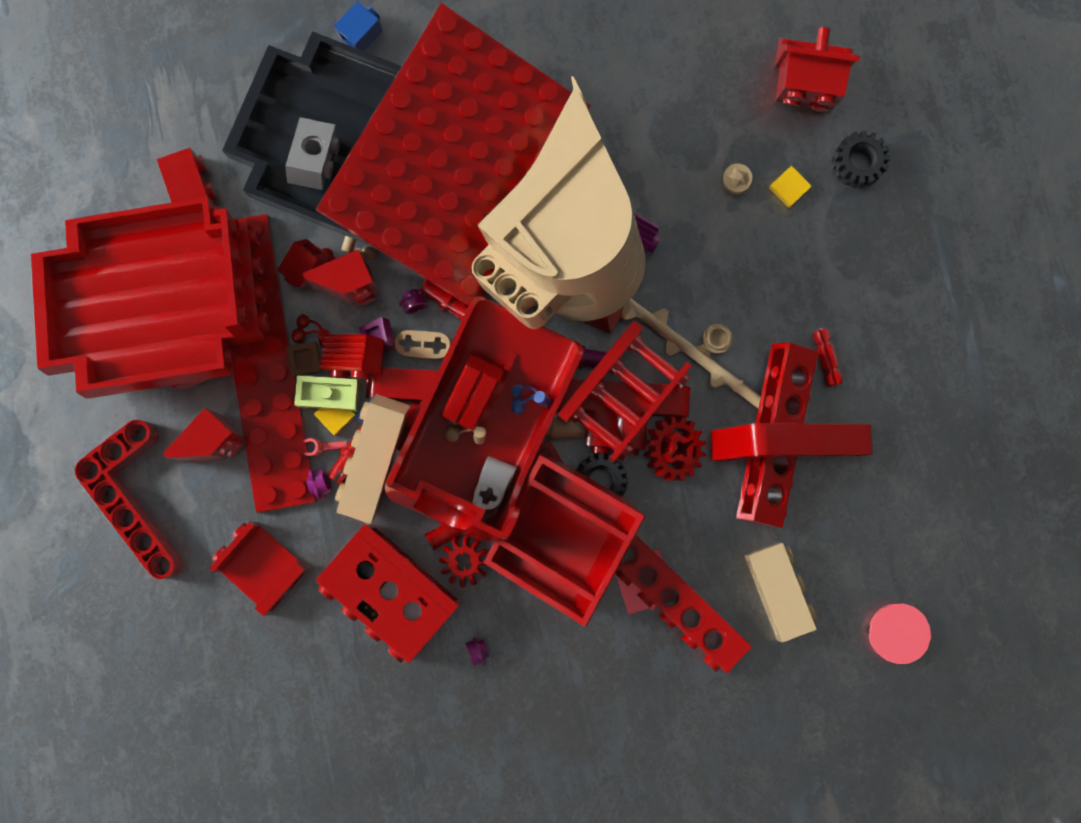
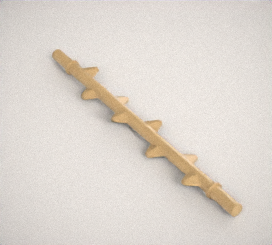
M632 298L624 305L621 318L627 321L637 317L667 340L666 355L671 356L681 351L711 373L710 386L712 388L726 384L733 390V393H738L757 409L759 408L761 396L744 384L742 379L739 380L710 358V351L705 348L704 344L695 347L667 325L668 311L665 308L650 313Z

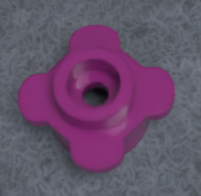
M309 470V478L306 481L310 493L315 495L317 499L326 498V494L332 491L330 479L326 476V471Z

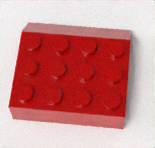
M540 455L517 498L515 506L521 510L511 534L507 539L498 540L493 543L483 563L579 624L587 627L646 515L628 500L556 458Z

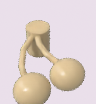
M345 236L341 251L347 254L355 251L354 247L357 240ZM366 246L362 251L360 248H356V250L359 249L366 259H373L377 255L376 249L372 246Z
M447 419L448 424L451 426L446 429L445 438L449 442H455L461 433L471 430L463 429L459 431L455 427L459 423ZM476 427L472 431L474 432L473 440L476 444H483L486 438V430L483 427Z

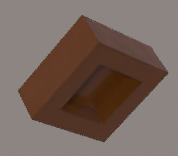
M316 341L286 347L291 376L297 377V375L303 376L323 372L319 367L321 365L320 353Z

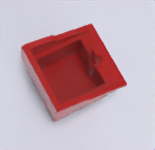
M828 27L819 28L817 43L779 38L775 67H779L776 101L783 102V105L786 107L798 108L800 105L812 106L814 111L828 112L829 109H833L845 97L850 69L856 61L859 62L860 56L852 54L853 49L828 45L831 29Z

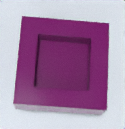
M381 317L359 327L360 334H368L385 339L383 352L395 347L389 319Z

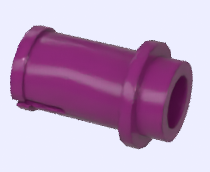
M582 345L584 349L578 364L579 369H582L583 366L595 368L607 352L585 349V346Z

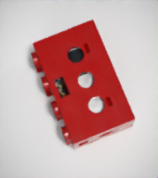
M364 524L315 580L321 585L318 590L330 601L338 600L344 606L341 609L342 612L354 622L359 619L367 626L364 631L376 642L383 640L390 647L388 650L390 655L400 663L404 660L407 663L414 660L462 605L458 598L373 524Z

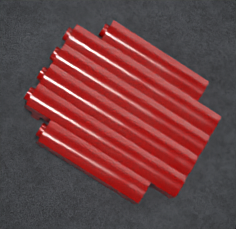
M208 197L65 220L67 248L31 254L37 369L47 376L75 372L76 393L85 399L231 376L232 366L236 365V357L233 348H229V346L265 341V331H269L267 314L262 313V303L266 302V293L263 284L259 285V275L263 274V265L260 256H256V247L260 246L257 228L253 229L247 219H233L226 208L219 209L218 206L215 207Z

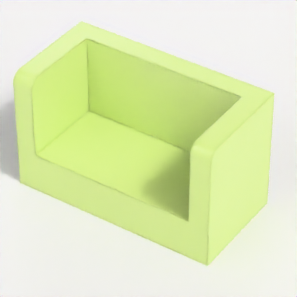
M297 375L295 406L298 408L340 409L359 413L362 396V383L359 380Z

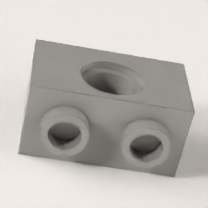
M300 117L285 165L287 183L323 190L325 179L330 180L332 176V155H337L340 147V138L336 137L335 124Z

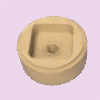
M743 164L730 165L722 176L724 189L733 195L743 194L752 183V173Z

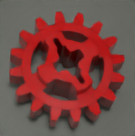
M667 416L664 421H656L655 426L657 429H648L647 431L651 436V440H644L643 444L649 446V451L643 453L645 457L651 458V461L647 464L648 468H656L654 475L664 477L666 481H685L686 476H695L693 468H702V464L698 461L699 457H706V453L701 451V447L706 445V441L699 440V436L703 433L702 430H693L695 422L686 421V417ZM673 429H677L681 431L683 434L680 435L679 432H674ZM671 463V465H674L677 468L673 469L669 467L667 464Z

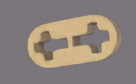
M415 330L400 332L394 342L397 352L402 357L434 361L444 360L451 345L448 337L442 333ZM407 337H411L414 343H421V347H411L410 352H406L404 346H401V342H406ZM436 339H441V343L446 345V348L441 349L439 354H435L434 349L425 348V345L435 344Z

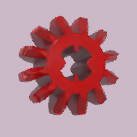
M464 536L462 547L458 539L453 538L452 544L455 550L444 546L442 550L450 556L449 558H439L440 563H449V567L443 568L441 574L444 575L452 571L453 574L448 582L453 584L459 576V584L462 588L466 586V577H469L471 584L474 586L478 584L474 573L483 578L487 575L479 567L480 565L487 566L483 563L485 560H480V556L486 555L489 551L488 549L476 551L481 543L479 540H475L473 545L469 547V536ZM465 553L471 556L469 561L472 563V566L469 570L468 567H464V570L459 568L460 561L457 558L460 554L465 556Z

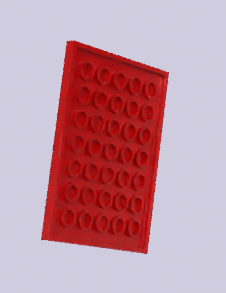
M440 3L317 206L316 211L469 306L473 298L480 297L484 291L472 273L473 261L488 246L478 224L520 183L530 170L572 92L443 3ZM495 269L487 270L483 276L491 275Z

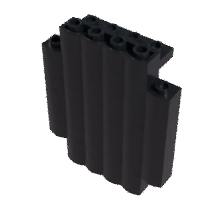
M313 31L301 57L268 45L222 149L229 159L252 167L243 189L247 196L369 244L317 212L316 208L402 66ZM300 117L335 124L336 137L340 138L338 154L332 155L331 162H333L332 176L330 180L325 179L323 190L287 183L285 165Z

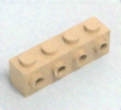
M375 394L370 402L365 401L359 417L364 422L361 430H356L351 443V447L355 448L353 457H348L343 470V474L347 475L345 484H340L336 493L335 500L339 502L336 513L369 524L372 523L385 490L384 485L391 471L410 405Z

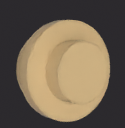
M713 324L705 330L702 340L708 351L720 354L729 349L733 337L731 331L726 326Z

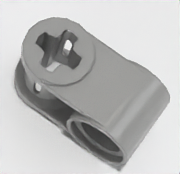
M490 456L487 457L473 499L474 505L486 510L482 517L483 519L492 518L498 513L517 469L514 465ZM486 497L491 499L488 505L482 503Z

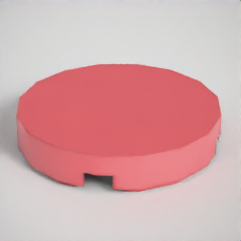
M904 603L888 604L878 609L871 618L869 642L875 653L884 660L895 664H910L920 659L927 651L931 640L930 625L925 615L917 608Z

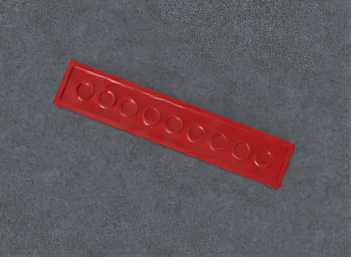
M268 214L239 218L247 219L252 228H257L259 233L260 246L256 247V256H260L263 265V274L259 275V285L263 284L266 293V302L262 303V313L267 314L269 331H265V341L241 344L248 360L233 367L256 513L317 502L316 496L310 493L306 481L309 478L308 471L312 470L310 456L304 454L309 453L308 444L303 443L307 438L302 409L295 406L297 379L291 376L286 347L291 346Z

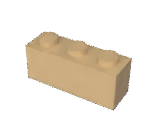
M775 543L744 555L777 641L783 643L817 630L814 624L817 621V615L813 606L807 604L803 593L806 592V587L801 576H796L792 564L795 563V559L791 549L788 546L784 547L783 543Z

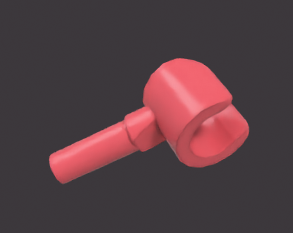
M312 438L303 441V443L315 444V450L312 453H304L312 457L320 456L323 451L347 447V441L327 443Z

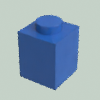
M358 1L334 25L338 38L345 44L362 51L382 32L379 14L371 6L367 5L364 7Z

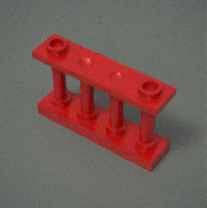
M633 320L557 414V419L564 425H567L570 420L574 423L578 421L612 448L614 453L610 456L609 461L613 464L618 458L624 461L634 448L630 442L672 390L676 387L680 391L691 377L687 374L692 366L688 362L679 371L642 342L643 338L640 335L643 327L635 320ZM627 350L631 353L635 351L672 380L661 394L623 365L624 361L621 358ZM609 373L612 376L616 374L652 403V406L642 418L604 388L605 385L602 381ZM589 397L593 399L598 398L634 427L623 441L585 412L586 408L583 404Z

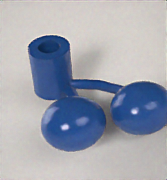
M515 385L512 387L511 393L516 399L513 400L511 409L517 415L525 411L526 402L532 398L543 408L551 404V398L542 391L537 392L534 387L528 385L522 387ZM524 388L531 389L535 393V395H531L525 400L518 398L522 396Z

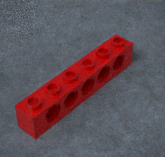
M791 342L772 343L756 423H805L807 406L811 397L810 391L813 376L817 367L818 351ZM758 457L748 459L736 519L764 526L783 528L798 457Z
M636 535L630 546L633 550L632 560L628 563L621 562L619 570L615 575L627 586L633 583L640 590L637 596L649 608L655 604L662 611L659 617L671 629L677 626L684 633L681 639L691 649L695 650L699 647L706 654L703 660L715 672L721 669L728 673L752 646ZM644 567H651L655 572V579L650 584H643L639 579V572ZM667 588L674 589L677 594V599L672 605H664L661 601V594ZM688 610H695L699 616L696 625L688 627L683 622V616ZM712 631H717L721 638L720 643L714 648H709L705 642L706 636Z

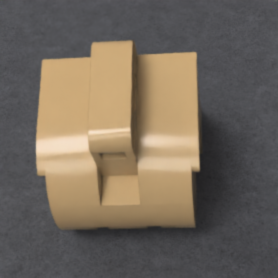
M574 76L571 77L573 91L536 161L520 183L478 224L488 246L473 261L472 273L486 292L526 327L531 329L542 327L553 315L569 322L590 321L611 315L622 308L635 295L645 272V251L629 196L589 114L587 103ZM495 269L491 275L483 276L487 270ZM516 287L514 293L504 295L507 289ZM532 306H538L535 313L526 314L527 309Z

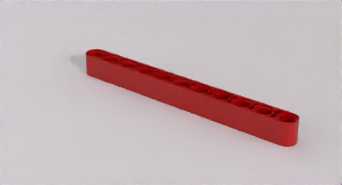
M381 367L380 375H369V380H366L365 398L370 399L375 394L395 401L421 402L425 400L438 371ZM571 379L557 411L562 409L584 382V379ZM602 381L605 385L604 388L633 412L646 413L652 406L650 401L626 382ZM647 383L659 394L668 386V384ZM683 386L680 391L675 387L652 416H683L688 418L691 387ZM589 397L583 404L586 408L585 412L587 410L613 411L598 398L593 399Z

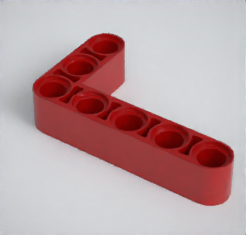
M136 419L125 424L81 458L75 466V475L149 575L155 579H170L176 577L181 572L182 560L117 475L158 441L159 431L157 427L152 423ZM145 427L146 437L139 442L136 438V433L139 428ZM120 445L122 455L119 459L115 460L113 458V450L116 446ZM93 464H96L98 473L92 479L89 476V469ZM113 487L116 491V496L112 502H109L106 498V493L109 488ZM130 510L134 515V520L131 525L127 526L124 522V516ZM149 534L152 538V544L146 550L142 546V538ZM164 557L170 562V569L167 573H163L159 566L160 561Z
M756 423L711 431L712 461H735L758 457L873 455L871 424Z

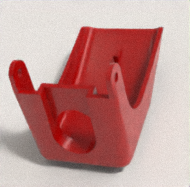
M481 296L474 297L465 312L415 422L384 486L388 498L399 505L476 540L498 541L507 539L520 514L521 509L516 507L515 504L521 487L582 358L584 348L581 344L544 326L537 329L528 328L506 308ZM470 355H475L485 360L486 363H491L501 368L503 374L500 380L505 382L498 399L491 397L488 403L492 410L485 424L479 422L477 427H483L486 430V438L483 444H476L474 442V432L472 431L461 433L455 442L447 441L445 431L451 425L441 415ZM515 385L534 387L537 392L542 391L549 396L551 404L543 408L532 398L526 402L525 411L517 415L511 409V404L516 399L511 393L512 387ZM524 388L522 396L518 398L525 400L527 397L535 395V393L531 389ZM459 424L455 426L459 431L467 429ZM490 456L514 465L517 469L498 513L492 518L483 519L482 517L486 510L474 505L473 499L487 457ZM486 497L482 503L488 505L491 499Z

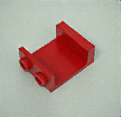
M257 522L243 523L233 533L232 536L235 539L228 547H221L214 554L212 560L215 562L209 569L213 572H221L257 604L254 608L262 616H267L274 611L308 572L309 568Z

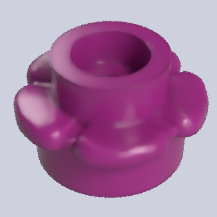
M418 289L408 290L402 294L403 299L400 300L399 306L404 308L406 314L417 313L427 307L426 293L419 292Z
M473 637L472 641L465 643L473 666L480 663L484 666V658L490 657L484 640L477 641V638Z

